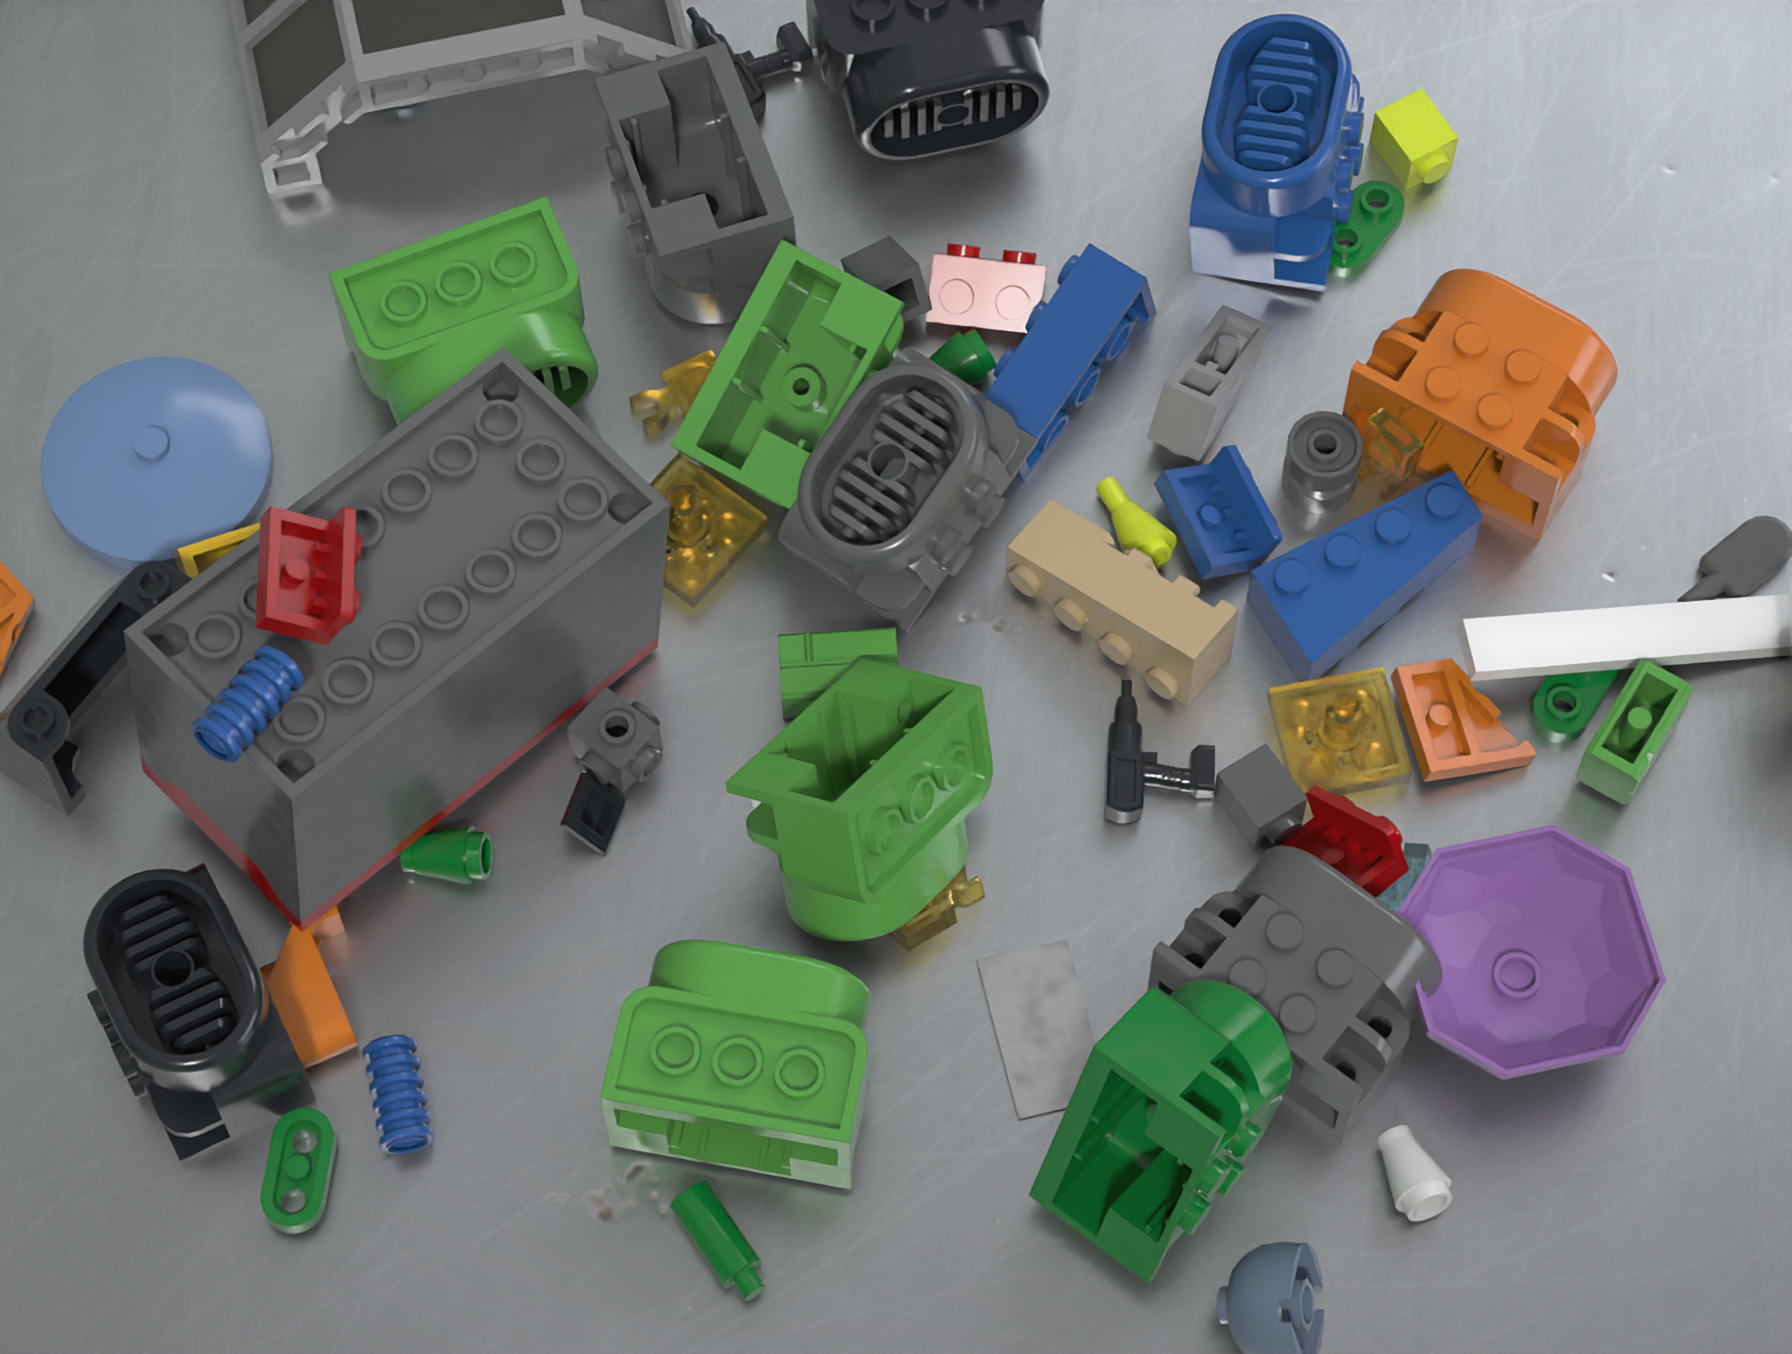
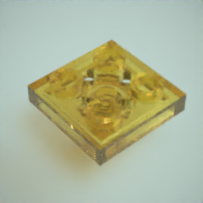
M679 452L652 480L650 485L670 503L666 554L671 553V548L675 549L676 553L670 558H665L663 586L695 608L768 528V517ZM713 544L717 548L716 551L711 554H706L701 550L702 546L704 545L707 550H711L713 548Z
M1384 667L1268 688L1267 701L1285 769L1305 796L1306 792L1315 785L1337 796L1339 794H1351L1410 782L1412 770ZM1372 730L1375 731V735H1374L1373 737H1372ZM1306 739V743L1310 745L1315 739L1318 745L1309 749L1302 744V740ZM1343 759L1342 764L1344 766H1348L1353 762L1354 767L1344 770L1339 767L1337 762Z

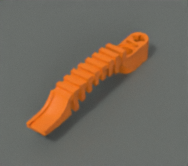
M336 905L303 932L293 924L277 960L259 967L275 1009L304 1070L359 1047L318 951L323 940L345 932ZM284 915L287 924H292V922Z

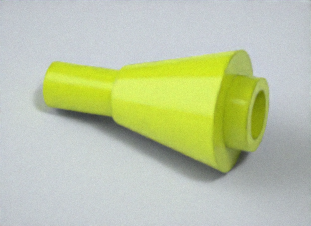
M1115 477L1103 479L1097 485L1096 491L1112 513L1111 518L1122 553L1126 549L1136 548L1152 558L1156 569L1164 566L1172 556V551L1177 542L1176 535L1137 503L1131 501Z

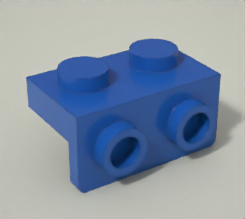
M1236 445L1223 446L1209 464L1164 470L1154 482L1202 579L1251 571L1261 566L1282 541V533L1276 519L1271 514L1252 477L1251 471L1246 466Z

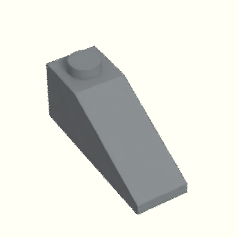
M1222 305L1164 383L1147 439L1165 446L1166 449L1174 454L1188 456L1200 461L1219 434L1265 348L1274 326Z

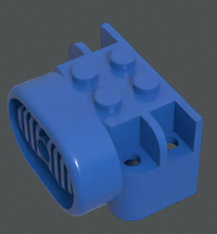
M1274 14L1260 17L1236 30L1221 48L1215 64L1202 121V156L1190 210L1189 232L1192 272L1325 292L1332 257L1331 245L1334 242L1336 228L1339 223L1349 224L1354 199V190H1350L1353 176H1359L1364 151V143H1360L1364 124V97H1360V84L1352 73L1351 58L1346 46L1334 31L1321 22L1296 14Z

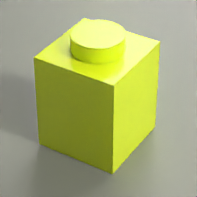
M1420 88L1375 112L1370 143L1406 191L1423 181L1426 184L1433 183L1448 173L1453 165L1459 137L1425 91Z

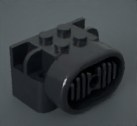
M806 0L808 43L811 49L817 48L819 70L822 79L827 83L830 91L838 97L844 98L853 133L859 146L867 153L878 158L888 160L918 159L1002 140L1021 131L1035 121L1045 109L1050 96V85L1040 56L1043 42L1045 0Z
M204 863L187 871L152 869L138 872L119 881L103 894L88 917L83 936L85 963L97 988L87 993V997L111 1043L115 1057L136 1099L148 1094L182 1165L256 1130L292 1110L299 1109L316 1101L302 1063L270 999L259 971ZM190 974L180 985L165 986L171 982L170 979L175 975Z

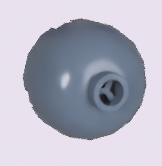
M1275 1242L1260 1245L1246 1253L1233 1268L1228 1286L1220 1287L1217 1297L1219 1321L1221 1324L1229 1325L1231 1337L1243 1354H1319L1324 1328V1309H1316L1314 1311L1313 1289H1323V1281L1318 1256L1312 1244Z

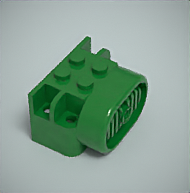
M1195 980L1179 986L1170 995H1167L1156 986L1149 989L1093 1046L1029 1196L1145 1283L1149 1284L1156 1276L1171 1245L1176 1240L1182 1239L1187 1233L1192 1235L1209 1214L1212 1208L1211 1201L1217 1195L1222 1198L1227 1197L1237 1185L1246 1169L1239 1162H1243L1251 1154L1265 1134L1289 1086L1292 1076V1056L1287 1039L1278 1023L1250 995L1223 982Z

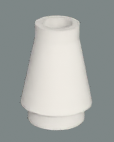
M1408 1125L1395 1126L1378 1137L1376 1144L1383 1157L1396 1209L1400 1212H1405L1410 1221L1426 1220L1445 1210L1453 1200L1449 1190L1452 1181L1414 1137Z

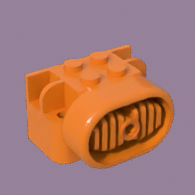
M1470 268L1454 269L1442 274L1436 280L1413 317L1398 320L1389 329L1381 332L1374 343L1372 355L1366 364L1356 360L1350 371L1342 416L1347 417L1358 428L1363 440L1362 447L1427 482L1453 470L1480 511L1540 542L1581 476L1596 429L1595 416L1617 381V364L1613 353L1604 340L1591 327L1574 315L1492 273Z

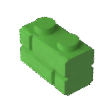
M896 627L778 634L783 718L795 717L796 719L862 658L898 667Z
M1641 659L1584 751L1575 777L1620 804L1628 805L1668 740L1670 733H1672L1682 717L1694 688L1688 682L1652 662Z

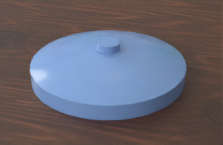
M180 357L137 359L107 369L90 379L68 398L54 417L47 432L41 456V475L46 498L63 531L75 544L93 557L108 564L131 570L150 561H163L177 568L173 553L178 548L250 526L266 501L274 471V453L271 437L265 418L253 397L241 384L221 370L202 362Z

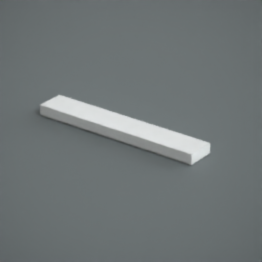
M1790 594L1463 619L1457 628L1470 681L1636 668L1641 659L1648 660L1657 666L1792 655Z

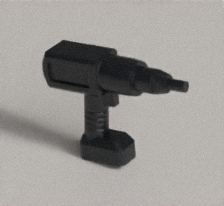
M690 7L686 10L692 21L691 28L694 38L699 44L698 49L725 42L755 119L759 118L766 110V94L757 80L789 70L800 72L813 66V52L794 21L779 27L776 35V45L779 51L754 58L750 50L736 54L726 37L718 34L706 18L700 17L695 7Z
M1122 680L1121 696L1117 698L1114 708V722L1109 725L1103 817L1116 823H1130L1141 819L1144 804V785L1188 792L1195 798L1212 799L1215 786V745L1199 744L1190 753L1189 768L1157 763L1158 752H1143L1142 725L1138 723V708L1135 698L1132 696V681Z

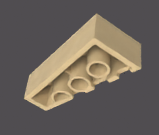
M1050 499L1007 546L1006 573H1008L1010 581L1023 594L1029 597L1037 595L1052 606L1055 615L1067 627L1075 631L1082 629L1096 639L1101 650L1111 660L1120 665L1128 663L1144 675L1148 686L1159 696L1168 700L1175 698L1185 707H1188L1231 659L1239 609L1224 600H1221L1215 607L1209 605L1197 597L1200 593L1199 585L1182 575H1179L1173 583L1160 576L1151 557L1136 548L1126 549L1123 553L1114 548V540L1109 532L1055 500Z

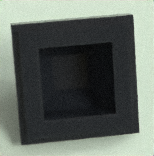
M587 772L580 773L560 826L597 853L605 854L625 801Z

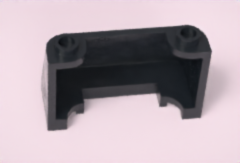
M150 561L137 566L99 598L0 713V771L65 816L69 817L87 794L74 773L75 766L83 756L80 749L66 739L69 731L128 663L123 631L192 580L191 577L163 561Z

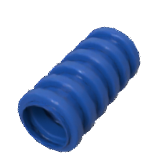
M270 646L258 648L254 653L255 660H248L242 667V674H236L229 681L230 689L224 688L216 696L217 703H210L205 708V718L198 717L191 724L192 732L198 744L214 758L235 763L242 756L241 748L247 749L254 742V734H260L267 727L266 719L272 720L279 713V705L287 704L292 698L291 691H298L303 686L304 677L299 666L281 650Z
M388 1035L377 1038L366 1045L362 1051L363 1058L370 1062L366 1066V1076L374 1080L369 1085V1093L377 1098L373 1101L372 1109L376 1115L380 1116L375 1123L376 1130L383 1134L379 1138V1148L391 1154H405L425 1148L434 1139L433 1130L430 1127H426L431 1120L430 1112L427 1109H423L428 1101L427 1095L423 1091H419L424 1085V1079L420 1073H416L421 1066L420 1058L413 1055L417 1051V1041L413 1037L406 1035Z

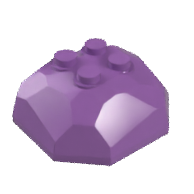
M1555 825L1437 848L1397 912L1429 943L1442 967V982L1430 998H1427L1425 991L1423 993L1420 981L1415 985L1416 1004L1426 1036L1449 1052L1499 1080L1623 1055L1666 982L1630 868Z

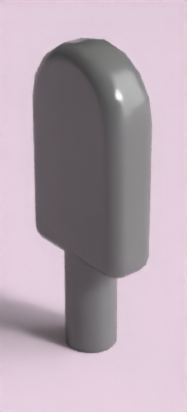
M1768 515L1755 516L1745 521L1701 557L1699 568L1707 576L1679 597L1677 602L1714 600L1723 592L1729 598L1748 596L1789 561L1792 556V531L1787 524L1778 518Z

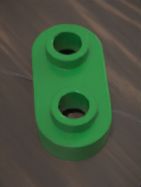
M1373 180L1364 182L1354 189L1349 224L1339 223L1336 228L1334 242L1331 245L1332 257L1329 273L1341 277H1350L1363 272L1399 228L1403 220L1405 203L1402 194L1395 186L1384 181ZM1371 201H1380L1384 203L1385 206L1382 208H1373L1368 203ZM1341 240L1351 241L1354 244V246L1349 248H1343L1339 246L1337 242Z
M1620 669L1547 675L1534 697L1530 710L1531 723L1536 732L1543 738L1556 743H1567L1579 738L1585 732L1613 687ZM1565 701L1571 705L1573 710L1567 713L1560 712L1554 707L1553 703Z
M311 1108L292 1110L279 1119L273 1130L260 1201L270 1224L285 1233L295 1234L309 1230L319 1222L325 1210L337 1139L329 1119L317 1110ZM305 1137H312L317 1140L315 1148L310 1152L300 1153L295 1150L297 1143ZM302 1196L305 1198V1204L300 1210L289 1212L284 1209L285 1202L290 1197Z

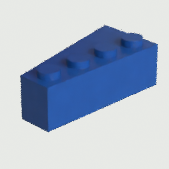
M1091 243L1088 244L1080 257L1074 254L1065 263L1057 280V283L1060 285L1048 303L1041 301L1032 311L1025 327L1028 333L1016 350L1011 347L1002 355L993 373L996 380L985 394L987 400L1006 411L1014 419L1017 427L1038 440L1037 445L1015 475L1023 481L1027 479L1066 429L1069 415L1064 412L1071 404L1077 408L1082 404L1085 405L1095 392L1101 375L1100 366L1105 360H1112L1117 363L1128 350L1130 342L1127 339L1132 331L1133 324L1137 321L1146 327L1157 312L1147 277Z
M1453 470L1251 570L1246 601L1299 685L1307 693L1321 680V676L1338 661L1342 662L1358 648L1359 643L1380 624L1384 626L1399 613L1400 607L1418 591L1423 592L1475 547L1483 515Z

